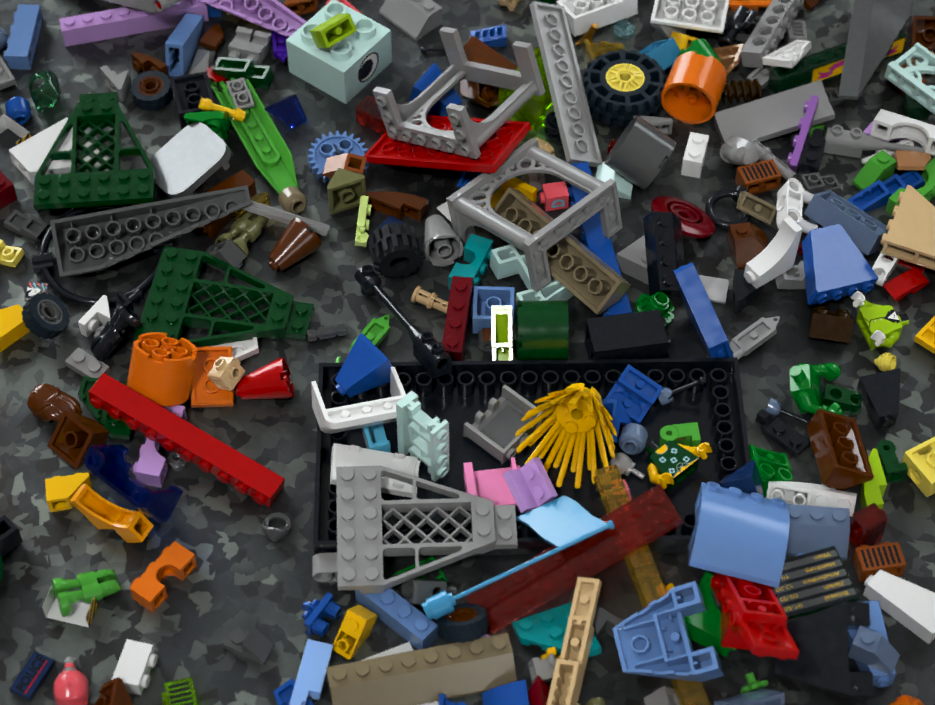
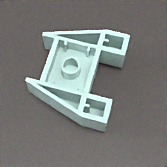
M506 245L491 250L489 266L497 280L519 274L528 289L516 293L514 305L516 313L517 301L568 300L574 296L552 275V281L538 292L531 288L525 252L515 246Z

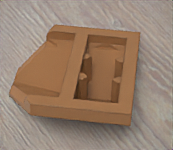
M744 43L713 48L725 67L727 74L739 63L741 58L740 51Z
M895 150L891 156L897 161L895 166L897 170H925L926 165L931 160L930 154L918 151Z

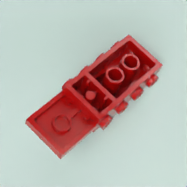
M715 573V576L713 575L711 578L710 586L721 605V646L750 650L752 654L759 657L772 656L782 660L787 658L797 660L800 651L787 630L788 617L771 586Z

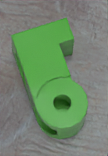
M698 422L664 426L660 430L659 445L662 447L668 441H674L677 444L698 447L701 444Z

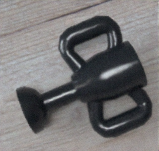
M739 6L733 16L725 23L723 32L728 35L719 38L717 41L720 47L734 45V37L753 23L757 16V10H750L747 7Z

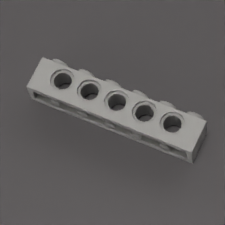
M804 0L771 1L740 51L744 67H765L762 63V57L777 49L780 40L783 39L785 32L790 28L791 22L796 18L799 9L803 6Z

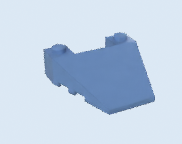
M696 581L673 587L667 591L666 595L657 601H652L648 607L639 613H634L612 628L623 673L704 682L724 676L719 655L713 646L693 652L684 617L706 611L702 592Z

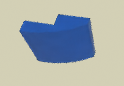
M628 364L605 399L621 400L630 420L633 423L640 424L663 387Z
M526 680L507 683L483 692V705H530Z

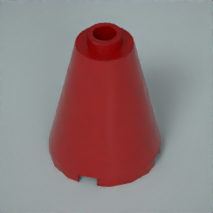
M278 358L241 377L234 387L236 396H240L242 400L290 399L294 397V385L290 381L289 376L291 373L285 358Z

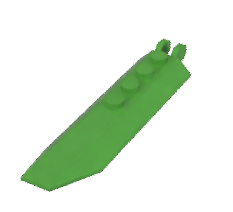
M246 79L245 81L255 107L243 109L245 111L243 122L232 120V117L229 116L230 122L256 168L278 194L289 186L298 188L292 154L249 79ZM224 81L219 82L222 92L213 90L221 106L235 109Z

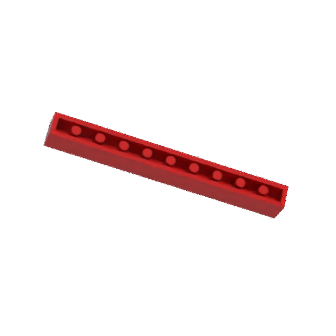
M103 373L88 391L89 402L92 406L105 410L116 420H122L132 430H139L149 440H156L166 450L178 453L183 460L195 463L202 471L212 473L222 483H229L239 493L251 496L256 503L270 508L283 490L285 478L109 375Z

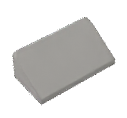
M699 275L710 301L725 304L729 280Z

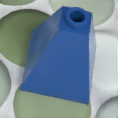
M435 63L431 65L413 86L409 102L420 95L442 74V71ZM452 87L430 108L428 114L448 116L445 107L450 103L461 105L462 99Z
M361 333L335 378L337 383L335 388L342 396L347 394L349 397L363 393L389 383L390 367L393 366L389 359Z

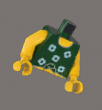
M651 441L645 449L650 454L647 467L650 482L661 486L662 489L669 493L697 470L698 457L705 460L708 457L707 453H712L709 443L704 442L698 445V447L677 444L674 441H668L661 447L655 441Z

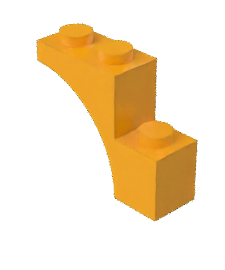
M82 484L70 500L98 530L114 529L127 543H142L154 526L140 511L128 510L113 504L96 493L87 484Z

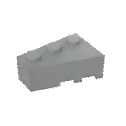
M644 235L617 253L616 258L620 272L648 284Z

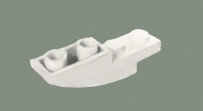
M769 481L766 498H780L788 504L849 508L850 516L853 517L857 494L835 490V488H829L821 484Z

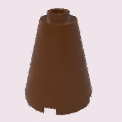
M295 217L290 221L268 256V265L274 271L279 270L282 272L322 246V242L314 231L311 233L307 229L308 225L299 218Z

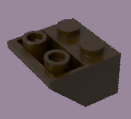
M816 306V309L811 308L808 335L811 338L850 343L854 317L849 313V310L837 309L835 312L828 310V307Z

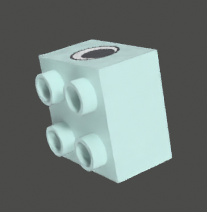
M331 0L286 40L289 72L345 104L392 62L391 30L337 0ZM339 13L350 14L357 31L329 48H317L310 30Z

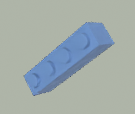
M18 4L17 12H14V24L10 26L11 35L7 38V50L4 51V61H7L9 69L31 70L43 21L40 5Z
M391 588L384 590V593L361 594V590H355L358 603L377 614V618L406 641L410 642L416 649L429 648L438 639V625L432 620H428L427 616Z

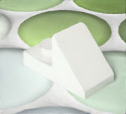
M103 295L78 321L81 334L87 338L92 332H95L100 324L105 325L111 320V312L106 295Z

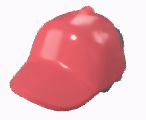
M67 657L64 659V670L54 682L53 691L56 705H88V679L81 671L76 669L79 667L77 659Z

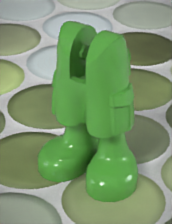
M103 569L97 572L77 574V579H52L54 594L58 598L62 617L69 616L72 605L78 601L83 600L84 603L89 604L94 596L96 601H99L103 597L119 592L121 588L116 580L115 570ZM79 588V590L68 592L72 589Z

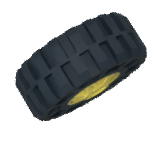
M612 50L604 55L597 56L595 60L589 63L583 74V86L590 114L594 115V118L599 122L602 121L605 125L617 126V128L627 127L634 119L633 116L656 117L663 109L661 93L667 81L664 75L665 72L654 59L635 50Z

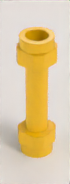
M201 98L199 102V109L203 111H227L232 120L243 122L245 118V111L242 109H230L212 103V100L207 98Z

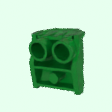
M227 111L190 112L184 115L187 126L201 122L207 125L221 139L227 140L230 130V118Z
M752 444L749 445L750 461H755L762 479L763 496L766 497L769 481H792V468L785 453L780 454L755 447Z

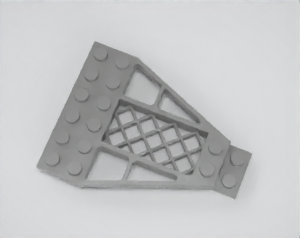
M383 466L336 467L338 591L361 590V594L384 593V590L474 554H484L494 549H517L515 505L493 506V501ZM386 476L413 485V498L410 500H383L381 498V477ZM416 487L452 498L418 499ZM444 511H453V512L448 515V514H447L446 512H444ZM399 512H408V513H407L405 516H403V515H402L401 513H399ZM459 512L467 518L461 525L453 519ZM437 513L444 518L439 525L431 520ZM392 514L400 520L394 526L386 521ZM414 514L422 519L416 526L409 521ZM470 522L472 534L465 529ZM426 523L434 529L428 535L420 530ZM448 523L456 528L450 535L442 529ZM403 524L411 529L406 536L398 531ZM382 525L389 530L383 537ZM461 532L468 539L465 542H458L454 538ZM416 533L423 540L420 543H412L409 539ZM439 533L445 540L442 543H436L432 538ZM394 534L400 541L397 544H390L387 539ZM448 555L419 566V556ZM415 556V569L386 580L383 578V557Z

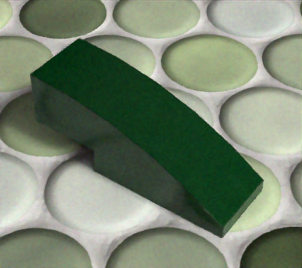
M218 57L212 68L214 73L229 80L233 77L235 79L243 77L245 80L249 79L251 85L259 89L268 90L274 79L271 66L254 65L252 59Z

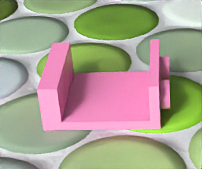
M515 457L511 458L510 467L473 471L472 462L463 463L466 493L493 501V506H517L503 474L508 470L520 469L521 467L520 465L516 466Z

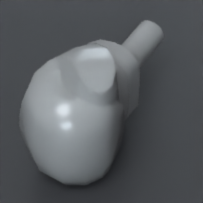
M622 452L616 453L615 458H611L609 462L611 473L615 477H619L622 474L629 476L630 473H633L642 480L645 477L643 473L634 468L636 463L632 462L633 460Z

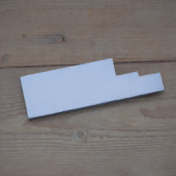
M307 639L289 705H306L308 696H311L312 699H320L326 676V667L329 665L332 654V644Z

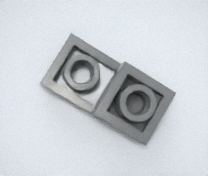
M244 77L226 82L235 109L243 110L255 107Z

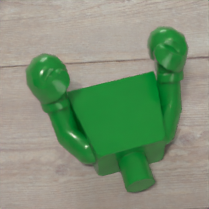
M834 362L818 365L800 363L789 369L790 392L801 414H815L818 409L843 415L840 405L836 402L830 406L824 404L821 406L820 377L825 378L828 382L838 379L841 374V368L838 364Z

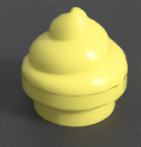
M885 352L874 359V363L882 372L893 370L896 367V356Z

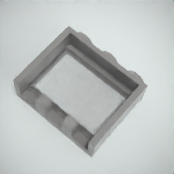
M505 384L502 387L501 397L498 400L494 397L491 398L488 403V410L485 413L478 411L472 425L468 422L464 424L463 437H468L503 465L508 459L511 460L516 455L517 447L543 423V420L519 436H515V433L543 413V411L526 421H521L527 411L536 406Z

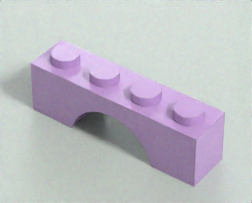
M162 406L187 421L185 406ZM147 437L145 444H142L140 447V458L138 462L134 463L133 474H135L138 484L162 488L168 473L166 458L158 453L159 447L162 444L156 440L151 441Z

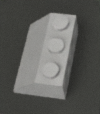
M385 0L379 11L381 16L415 41L442 24V7L432 0Z

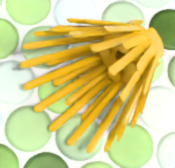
M584 383L571 384L564 390L548 393L549 396L534 401L536 404L544 401L547 402L527 411L521 421H526L536 414L544 412L515 433V436H519L549 416L517 447L516 451L520 453L527 445L532 446L551 427L525 464L533 458H537V456L543 459L556 440L543 466L546 472H548L553 460V467L558 468L563 458L556 481V487L558 488L563 484L572 450L573 456L570 471H576L575 488L581 487L586 440L587 469L591 471L592 483L595 484L597 482L595 433L601 461L606 473L609 472V465L602 431L610 455L613 459L615 458L614 440L609 430L610 427L612 433L617 436L616 429L611 422L613 419L602 404L599 392L591 387V390L584 387Z

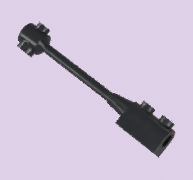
M364 265L359 268L355 273V280L361 287V293L367 296L376 294L408 330V334L413 342V356L433 379L451 373L452 358L444 350L443 344L438 343L433 338L432 332L423 331L416 325H413L382 290V280L375 273L372 265ZM439 362L443 365L441 367H437Z

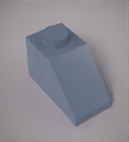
M861 625L848 654L849 658L891 676L900 656L882 634Z

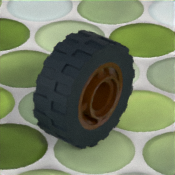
M157 70L142 72L140 75L138 74L130 85L133 101L142 110H159L168 105L173 98L172 86L168 75Z
M457 604L453 606L454 612L437 619L438 634L442 640L444 639L447 642H470L481 638L488 632L486 609L477 604Z

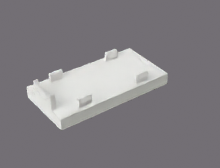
M334 443L331 455L330 484L336 485V467L383 466L419 478L420 460L417 457L406 456L401 453H389L360 448V446L355 445L349 446ZM386 476L381 477V493L413 498V485Z

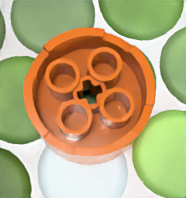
M696 51L686 52L678 56L674 61L661 93V104L665 111L673 118L688 124H701L710 120L714 116L726 85L727 72L725 67L715 57L696 54Z
M150 332L139 335L138 340L133 342L126 386L160 406H176L185 403L190 395L197 355L196 346L183 337L180 340L167 337V333Z

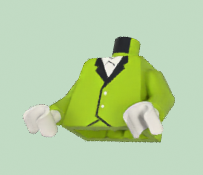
M860 291L855 292L851 296V299L854 300L853 306L859 307L856 322L870 349L874 350L881 346L891 348L899 340L902 326L909 325L908 315L906 313L896 315L893 307L890 305L883 306L870 303L865 300V296Z

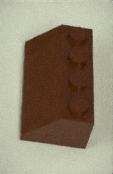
M818 409L806 427L823 485L829 488L844 490L871 481L874 476L856 419Z

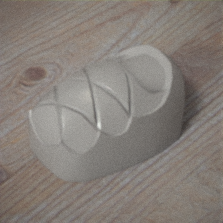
M731 136L720 148V157L727 163L743 166L753 164L759 160L755 146L750 141L738 136Z

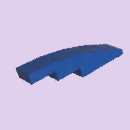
M908 170L900 176L896 173L884 182H881V180L876 181L847 201L861 210L869 212L887 205L888 198L899 188L906 189L907 185H910L914 189H918L925 185V180L916 170Z

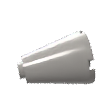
M429 216L425 221L424 254L427 261L429 260L433 265L441 267L455 263L454 260L458 256L460 258L464 250L462 240L442 216Z

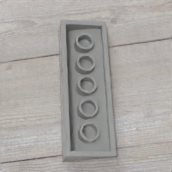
M818 80L714 113V124L723 143L731 136H738L748 141L757 137L760 140L759 142L800 130L798 129L800 118L805 117L806 112H803L806 101H810L811 95L819 97L811 126L835 119V113L828 100L822 81Z

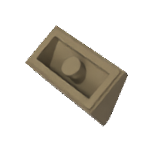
M746 191L740 192L736 209L771 225L777 212L776 206Z

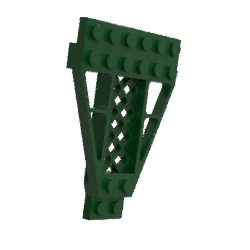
M118 93L79 94V102L35 175L34 209L154 202V168L118 105ZM122 123L135 147H121ZM108 126L112 128L107 133L104 131V129ZM73 127L72 149L69 151H59ZM87 128H91L92 131L88 134L84 132ZM97 134H100L102 137H100L98 140L93 138ZM108 140L111 144L106 147L103 143ZM88 141H89L90 143H92V144H91L89 147H87V148H86L85 146H83V145H84L85 143H87ZM97 148L101 149L98 154L93 152ZM107 154H108L109 156H111V157H110L108 160H106V161H105L104 159H102V158H103L104 156H106ZM140 155L147 169L121 170V157ZM86 156H90L91 159L87 162L83 160ZM53 160H71V171L69 173L45 175ZM97 162L101 164L97 168L93 167V165Z
M164 246L140 319L143 325L137 329L134 341L138 340L139 335L150 332L167 333V337L180 340L185 326L209 330L208 337L189 339L196 347L253 339V337L306 340L314 304L294 301V296L204 251ZM204 262L225 271L224 281L215 282L199 279ZM231 275L255 287L229 284ZM206 295L208 299L199 302L197 298ZM225 297L228 302L219 305L217 301ZM242 301H245L247 303V305H245L242 308H239V306L237 305ZM264 303L267 308L259 311L257 306ZM211 304L215 306V308L210 311H207L205 309V307ZM230 307H233L235 309V311L230 314H227L224 311ZM199 310L203 313V315L193 314ZM250 310H253L255 312V314L250 317H247L244 314ZM219 313L223 316L222 318L213 317ZM240 316L243 320L237 321L233 319ZM258 319L263 322L262 324L252 323ZM215 331L228 332L227 334L213 336Z

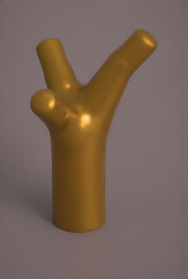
M592 23L586 34L575 45L578 46L589 40L590 46H593V35L598 29V25Z

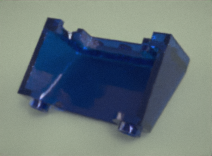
M122 444L92 445L89 447L84 459L85 466L106 488L133 509L140 511L150 522L162 524L168 521L183 490L176 485H171L167 490L162 488L152 491L128 475L132 466L126 460V454H128L129 449Z

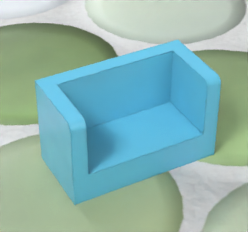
M383 424L361 428L367 449L391 453L390 441L387 440Z

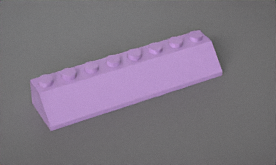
M182 0L170 8L156 13L135 10L132 7H121L59 19L65 47L177 27L186 13L204 15V22L209 21L206 4L198 0Z

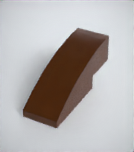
M390 191L367 192L365 195L369 196L368 204H372L371 210L388 217L392 215L400 221L405 216L421 223L428 214V199L416 195Z

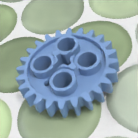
M336 131V135L329 132L328 137L322 134L321 139L316 138L315 143H311V149H308L307 161L309 162V168L312 169V174H317V179L323 177V183H326L328 180L331 181L332 178L322 176L326 159L336 156V149L337 155L351 153L364 156L369 150L365 148V142L360 143V138L354 139V134L348 137L346 131L343 135H340L339 131ZM368 162L365 163L363 174H366L367 168H369Z

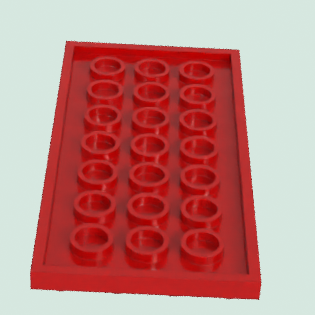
M427 115L426 121L433 128L453 130L448 116ZM470 118L471 120L477 123L485 120L478 118ZM505 122L479 148L481 155L477 159L389 138L386 130L363 157H367L366 162L374 164L491 174L499 169L532 128L530 122Z

